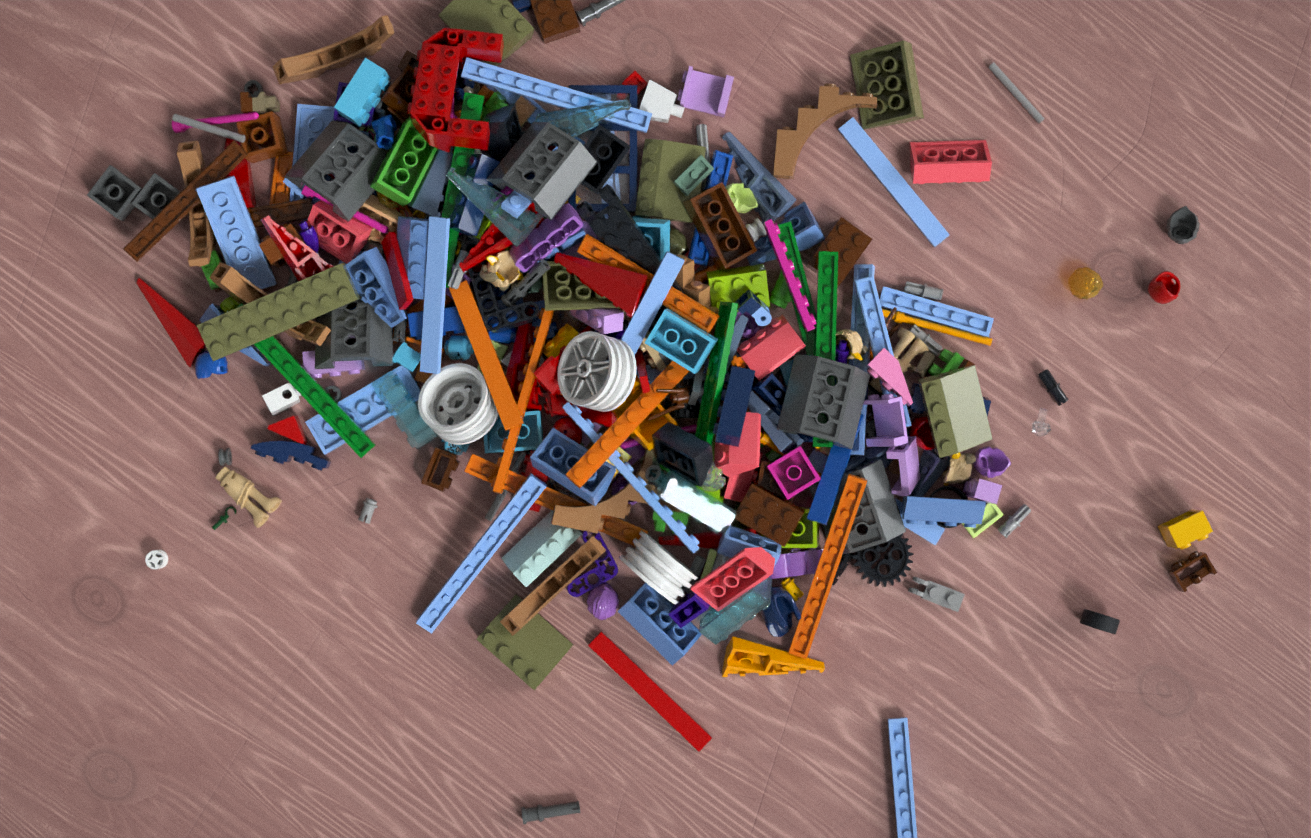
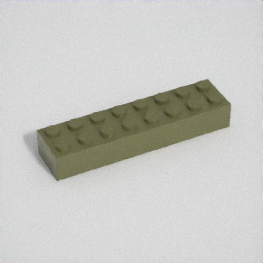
M341 263L198 324L197 327L212 360L216 361L360 299L345 263Z

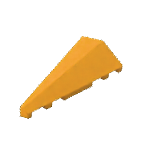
M732 636L726 647L722 677L738 673L740 676H745L746 673H758L759 676L788 674L789 671H800V674L806 673V670H819V673H823L825 666L824 662L810 658L804 659L783 650Z

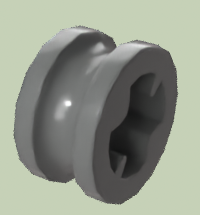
M250 80L245 84L244 91L248 92L252 97H258L259 93L263 92V87L257 81ZM253 85H256L255 87L258 91L252 94L249 88H253Z
M336 386L326 387L324 390L327 393H331L329 391L331 389L337 392L334 400L338 402L342 397L341 390Z
M219 449L220 465L223 466L225 463L231 465V449Z

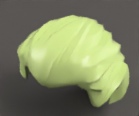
M732 183L725 186L738 213H747L758 207L754 194L750 188H744L743 183Z

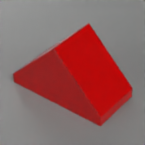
M294 415L269 425L267 428L298 443H307V438L298 416Z

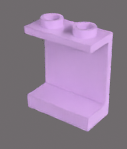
M689 66L688 71H684L682 82L685 85L683 90H679L677 100L680 101V106L687 109L724 117L734 77L726 75V78L695 71L692 66Z
M879 394L869 395L868 399L864 400L863 405L872 404L877 436L866 439L867 447H891L908 443L902 396L894 397L893 394L881 395L882 397Z

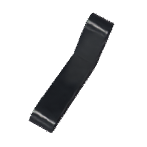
M467 240L463 244L462 250L468 253V249L476 246L478 242ZM485 260L479 263L482 266L487 265ZM474 266L468 269L484 325L490 332L499 333L535 322L539 319L541 310L532 301L500 310L491 282L483 280L480 277V272H473ZM481 283H488V287L486 288V290H479V285ZM486 301H493V306L490 309L484 308ZM530 307L536 308V312L532 316L526 314ZM511 313H516L517 319L513 322L508 321V316ZM492 319L499 320L496 327L489 326Z

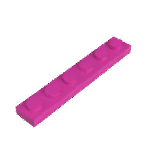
M772 219L765 221L763 224L804 329L806 333L815 329L816 320L812 313L809 314L807 310L809 306L808 300L800 292L802 285L799 278L794 277L792 271L795 268L792 260H788L785 252L788 251L785 242H780L778 236L780 234L777 223H773Z

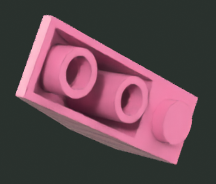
M883 348L866 366L869 369L867 372L875 379L878 377L883 382L881 385L888 392L893 391L897 397L902 396L903 406L905 404L910 406L913 401L899 361Z

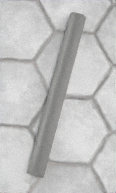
M993 62L988 68L1038 123H1041L1045 118Z
M174 114L172 118L175 122L244 143L246 138L245 135L182 115Z
M522 451L511 471L519 473L524 464L525 452ZM503 489L502 494L497 495L485 519L492 521L508 493L507 490Z

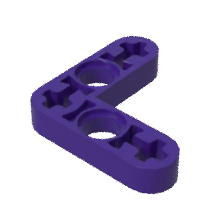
M584 531L582 536L585 543L588 541L586 539L587 531ZM599 531L598 534L596 533L595 538L602 542V546L606 549V555L595 560L597 567L575 578L568 585V593L573 597L585 594L612 579L618 573V566ZM608 557L611 559L607 561L609 566L615 567L612 575L605 573L606 565L604 563L602 566L599 563ZM595 573L599 579L596 584L588 582L587 577L589 574ZM584 578L585 584L589 588L585 589V586L579 589V593L576 591L572 592V584L579 585L582 583L580 579Z

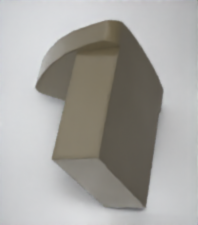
M926 351L917 367L911 365L907 369L909 372L925 378L928 373L927 371L936 358L932 353Z

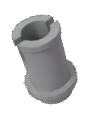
M366 498L363 501L364 506L358 520L363 522L366 516L365 523L370 524L373 512L378 506L376 505V500Z

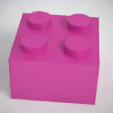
M801 446L794 448L766 466L786 500L821 480Z

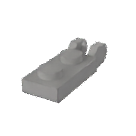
M915 576L913 577L914 582L926 586L923 592L915 588H909L908 592L956 612L959 611L965 594L929 580L925 581Z

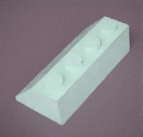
M553 510L501 558L525 587L534 581L583 534L578 529L551 524Z

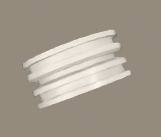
M592 331L583 332L575 336L568 343L561 355L558 366V385L564 398L574 405L602 412L611 411L619 407L629 396L636 378V360L630 346L620 339Z
M455 363L442 367L439 374H432L427 379L419 394L418 409L420 416L441 439L450 444L464 445L479 440L491 430L499 415L484 376L479 370L468 364Z
M641 530L639 533L641 535L640 539L635 538L633 540L636 548L627 547L625 549L627 552L626 556L621 554L619 558L650 587L676 605L678 603L676 598L685 595L681 587L690 588L692 586L690 581L692 579L696 581L698 576Z

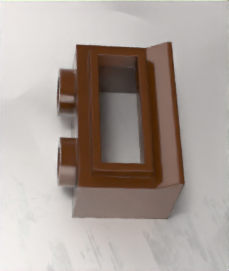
M435 447L421 483L442 492L445 489H449L453 480L450 478L452 471L456 472L460 463L457 460L459 456ZM443 455L450 458L442 481L438 485L431 481Z
M1195 551L1187 556L1188 560L1185 562L1178 561L1171 566L1172 569L1168 572L1179 591L1186 592L1188 591V586L1202 582V578L1208 574L1215 575L1217 573L1206 553ZM1200 560L1203 567L1180 580L1177 573Z

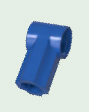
M389 114L372 121V127L376 134V144L379 148H384L385 150L392 148L394 131L397 130L395 120Z

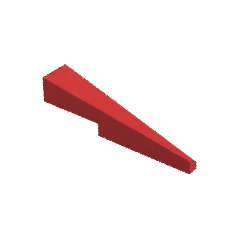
M533 202L517 219L504 211L483 234L477 245L469 251L468 256L463 262L459 263V267L464 272L486 260V257L489 255L493 256L523 239L530 231L539 228L540 224L545 220L544 217L535 211Z
M269 215L261 219L298 282L334 267L320 258L319 254L297 237L288 233L283 226L274 222Z
M556 253L554 258L556 264L559 263L564 266L568 273L575 274L583 284L601 297L605 296L613 302V306L616 308L620 307L626 312L627 316L632 318L647 285L648 275Z
M138 278L136 284L186 364L192 367L198 355L206 347L197 325L144 280Z
M528 308L526 314L528 316H531V314L534 313V310ZM532 322L518 327L505 375L516 401L520 397L518 393L519 384L524 382L526 376L523 375L525 364H529L531 356H528L530 346L535 345L533 341L535 326H532ZM536 378L526 409L541 411L542 406L538 402L540 387H537Z

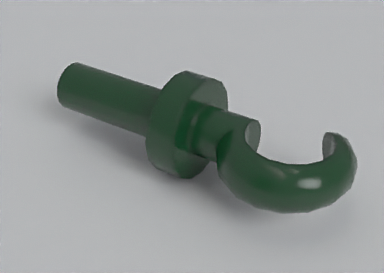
M232 506L227 507L225 515H220L221 519L212 528L216 530L223 522L225 524L228 522L227 519L230 516L227 512L229 509H233L235 514L237 510Z

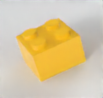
M1189 510L1158 525L1167 547L1180 548V550L1191 546L1190 542L1195 540L1202 541L1208 538V534L1213 532L1203 510Z

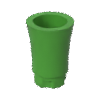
M780 271L778 280L771 292L773 295H771L769 301L785 309L787 304L790 303L791 297L783 273Z

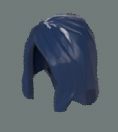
M769 587L760 594V613L768 631L773 637L785 635L792 627L793 612L797 620L801 619V612L791 594L780 587Z

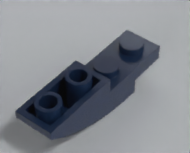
M261 442L252 445L250 448L255 450L256 455L265 458L266 455L274 457L273 461L280 464L290 462L292 456L294 461L302 464L305 461L312 463V468L321 471L323 468L329 469L331 461L314 455L316 447L297 442Z

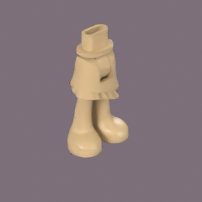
M900 328L897 333L900 340L892 351L894 357L899 361L902 373L908 371L907 368L911 367L909 362L917 354L924 355L929 349L922 340L917 338L901 359H898L903 350L915 338L913 333L907 329ZM873 378L869 383L870 386L879 393H882L879 378Z
M226 466L215 477L221 482L220 486L225 489L236 504L240 505L241 509L246 508L253 515V523L257 528L261 527L268 520L269 515L249 500L250 496L268 513L274 512L282 502L278 497L267 498L254 487V483H251V480L246 479L234 470L230 471Z

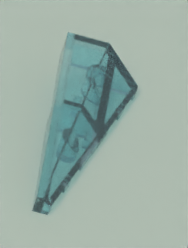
M453 167L446 174L458 189L516 247L530 235L544 217L540 213L535 214L528 210L527 207L516 219L501 208L502 202L508 197L507 195L486 184L481 186L473 182L472 177L468 175L463 177L457 174Z

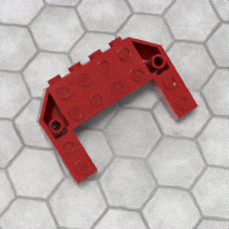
M443 28L422 42V48L417 52L419 65L414 69V79H416L415 85L412 84L411 96H413V99L408 104V114H411L413 126L430 146L445 152H450L451 146L481 150L488 149L490 137L489 122L451 118L450 114L458 69H463L466 57L474 60L501 63L504 49L503 34Z

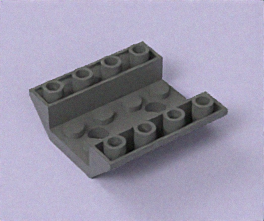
M331 121L288 171L285 178L300 189L305 184L332 203L333 212L349 222L375 191L370 185L386 153L382 148L378 147L376 142L349 123ZM354 146L358 149V152L350 153L347 148ZM331 174L335 179L333 181H326L324 176Z
M533 122L489 175L487 180L502 190L506 186L510 187L532 201L535 211L552 220L597 164V161L580 141L549 122ZM550 145H556L558 146V149L556 151H550L548 150V147ZM528 173H532L535 175V177L531 180H527L524 178V176Z
M360 295V299L349 303L357 305L354 310H348L349 304L316 317L317 323L327 326L331 331L321 346L315 344V369L335 368L336 361L371 360L373 367L393 366V328L375 313V309L369 303H364ZM350 338L356 339L353 345L346 344V341Z
M795 354L776 430L794 435L801 433L830 441L835 446L852 450L870 374L856 366L823 357ZM828 376L836 378L835 386H830L827 383L826 379ZM819 413L827 416L825 424L819 423L817 419Z
M882 459L863 464L860 469L844 473L827 525L822 524L826 537L828 536L848 474L867 479V484L843 554L853 553L888 542L906 532L894 494L891 493L892 488ZM820 480L809 486L813 499ZM865 524L868 527V531L866 533H859L857 526Z

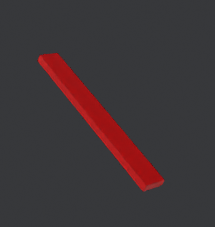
M602 631L588 644L601 659L698 752L712 739L691 716Z

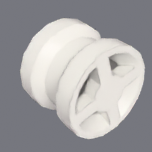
M759 218L755 219L754 223L745 225L753 242L757 241L758 237L767 235Z
M153 550L146 555L145 562L151 569H161L167 565L168 555L163 550Z

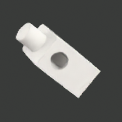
M649 80L639 110L652 113V121L668 123L670 115L682 118L685 107L675 104L677 98L675 93Z
M289 382L264 394L262 397L274 417L298 404L301 394ZM286 393L292 394L289 399H285L284 395Z

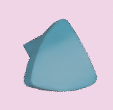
M403 342L394 352L393 362L413 372L420 362L421 354L407 346L408 343Z

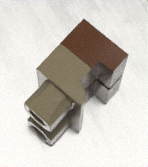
M264 91L260 92L258 97H252L248 92H240L242 113L257 112L261 115L271 111L280 112V101L276 96H267Z

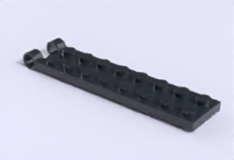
M607 184L599 190L602 199L609 204L596 214L587 201L582 202L576 207L580 216L588 222L601 243L651 274H655L662 261L610 185ZM605 214H608V219L604 217ZM674 280L672 287L684 293L677 281ZM661 305L656 314V321L659 320L663 311L667 309L664 305Z

